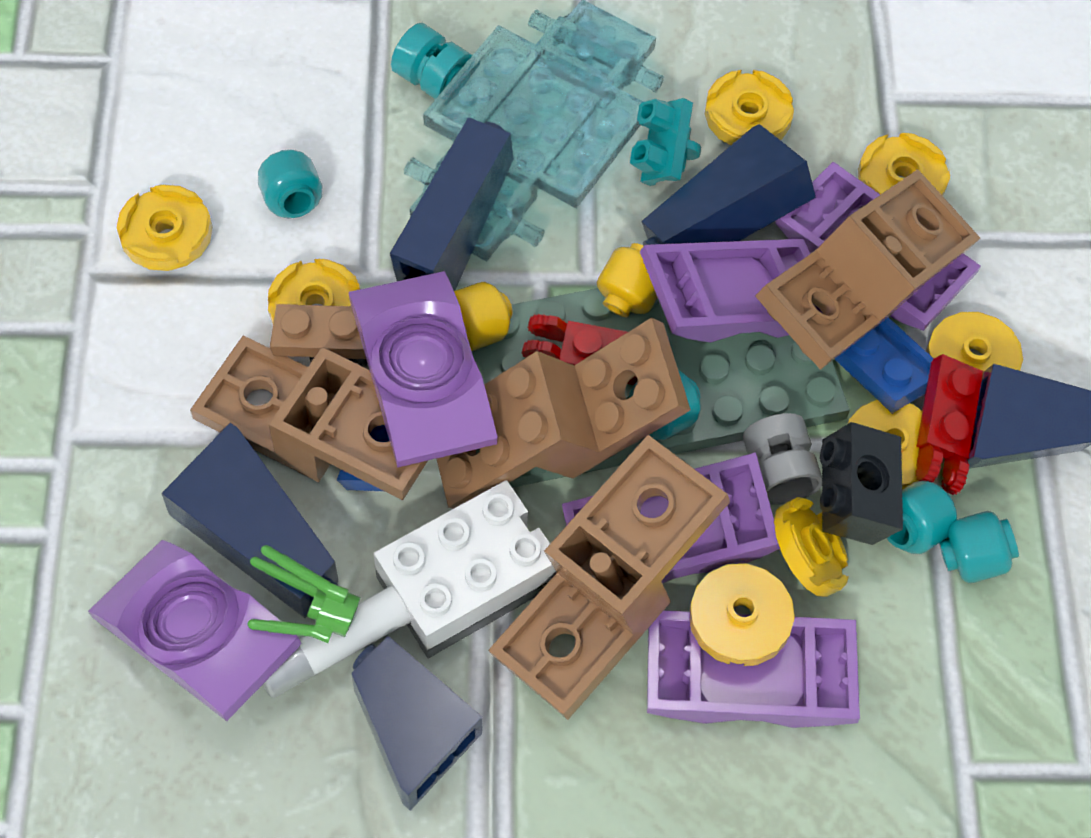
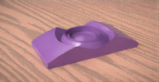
M832 162L812 182L816 198L775 222L788 239H804L810 254L851 214L880 195L835 162ZM963 253L927 281L889 317L924 331L979 272L981 265Z
M804 239L644 245L640 254L672 334L686 339L711 343L737 334L761 332L775 338L788 336L789 334L769 315L767 309L755 295L767 283L807 257L810 252ZM814 305V307H815L820 313H822V311H821L816 305Z
M445 271L349 292V300L397 468L496 445L498 438L483 378L473 358L467 339L460 305Z
M756 452L695 468L696 471L726 492L730 503L663 578L662 584L691 574L709 573L726 564L749 563L780 549L776 539L774 518ZM593 496L562 504L566 526ZM661 496L650 497L643 503L641 514L648 518L659 517L667 510L669 501Z
M161 540L88 610L93 619L225 721H228L302 644L297 635L248 628L247 623L251 619L280 620L250 594L231 587L217 577L192 553L164 540Z
M664 610L648 628L647 713L705 724L745 720L763 721L791 728L858 723L860 720L856 620L795 617L787 643L774 658L757 666H744V664L730 662L729 665L717 661L704 651L691 631L690 612ZM737 614L741 617L750 616L748 614Z

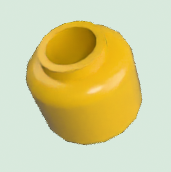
M632 243L630 247L616 248L597 280L599 291L606 297L603 305L613 313L625 318L629 316L630 312L635 314L648 313L658 298L640 254L643 245L638 243Z
M487 282L475 283L454 291L460 305L471 351L499 342L505 338L509 331L513 310L510 300L504 293H501L495 286Z

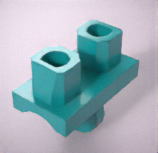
M685 98L669 102L653 99L642 102L639 105L637 121H639L640 125L649 128L646 140L637 141L632 147L630 164L642 171L641 183L654 186L660 181L681 180L682 172L685 171L686 160H695L700 157L701 145L690 140L691 128L689 126L693 102Z

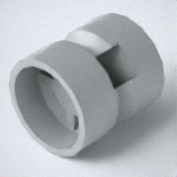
M792 413L772 415L753 423L744 431L743 441L747 454L755 452L757 454L771 505H782L796 497L807 498L822 487V475L814 453L809 452L812 443L802 416Z

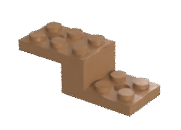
M917 169L851 214L814 252L767 283L755 297L767 309L769 315L799 345L801 351L821 370L892 315L927 281L969 250L981 238ZM814 305H816V306L822 311V313H820V312L814 307Z
M650 318L575 366L536 351L484 384L498 441L496 445L480 448V453L476 454V450H470L436 458L448 508L454 509L505 480L510 483L535 467L574 479L689 412L691 409L664 324L654 318ZM637 376L638 383L634 388L633 396L626 399V385L632 377Z
M243 335L190 409L194 420L218 432H221L231 422L240 430L255 451L317 482H320L329 466L333 465L404 500L428 462L424 461L397 468L390 441L377 442L370 436L371 431L375 427L385 425L370 370L321 347L307 367L287 356H273L270 348ZM264 389L273 394L271 400L263 405L256 406L246 401L248 395L255 390Z
M647 435L544 550L557 573L488 651L564 718L569 720L671 603L661 581L730 503L728 494L651 436ZM661 496L669 501L667 510L659 517L648 518L641 514L643 503L650 497ZM561 634H570L575 637V647L570 654L561 658L550 655L549 647L555 637Z

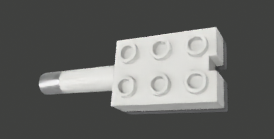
M503 481L374 552L376 577L384 590L359 603L346 637L332 633L328 643L309 636L299 637L302 644L263 684L264 689L271 698H276L405 625L413 634L426 657L434 656L535 598L557 573L544 552L550 545L549 541L540 528L532 532L528 530L527 509L508 481Z

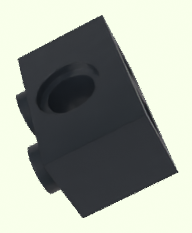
M850 422L824 438L820 450V462L822 464V493L820 496L822 532L874 545L903 530L901 437Z

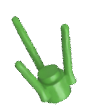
M264 545L261 548V553L282 568L259 557L251 558L250 564L253 567L314 597L307 617L316 620L315 625L251 619L247 623L248 628L273 633L309 636L326 643L329 642L332 633L346 637L361 597L349 593V590L329 582L268 545Z

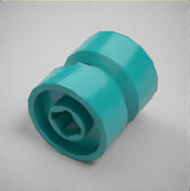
M417 23L406 31L396 45L391 59V68L393 72L411 84L420 85L422 91L445 105L454 101L463 92L472 77L476 62L475 57L452 41L446 42L444 36L426 24Z

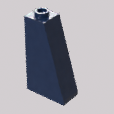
M470 117L467 118L390 252L396 281L445 271L453 291L456 290L514 160L511 133L506 132L496 123H483Z
M762 125L754 126L641 221L647 240L643 241V246L741 241L816 198L807 161Z
M231 422L161 493L168 514L302 617H307L314 597L266 574L250 564L252 557H259L282 568L261 553V548L264 545L274 548L329 582L338 585L335 560L240 430Z

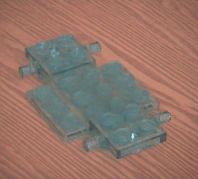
M581 0L570 14L564 17L559 16L556 20L536 9L529 18L528 26L544 33L537 44L498 25L424 112V125L452 141H455L468 117L483 123H496L506 132L511 133L514 160L474 247L473 255L487 262L500 244L513 234L530 243L533 247L538 246L544 237L545 230L523 219L526 211L537 199L538 188L577 209L641 126L639 121H637L639 105L643 101L624 92L623 88L635 81L656 93L664 81L663 75L643 66L645 60L655 49V36L585 0ZM448 151L434 169L414 157L410 159V162H407L404 174L424 184L422 194L409 208L410 217Z

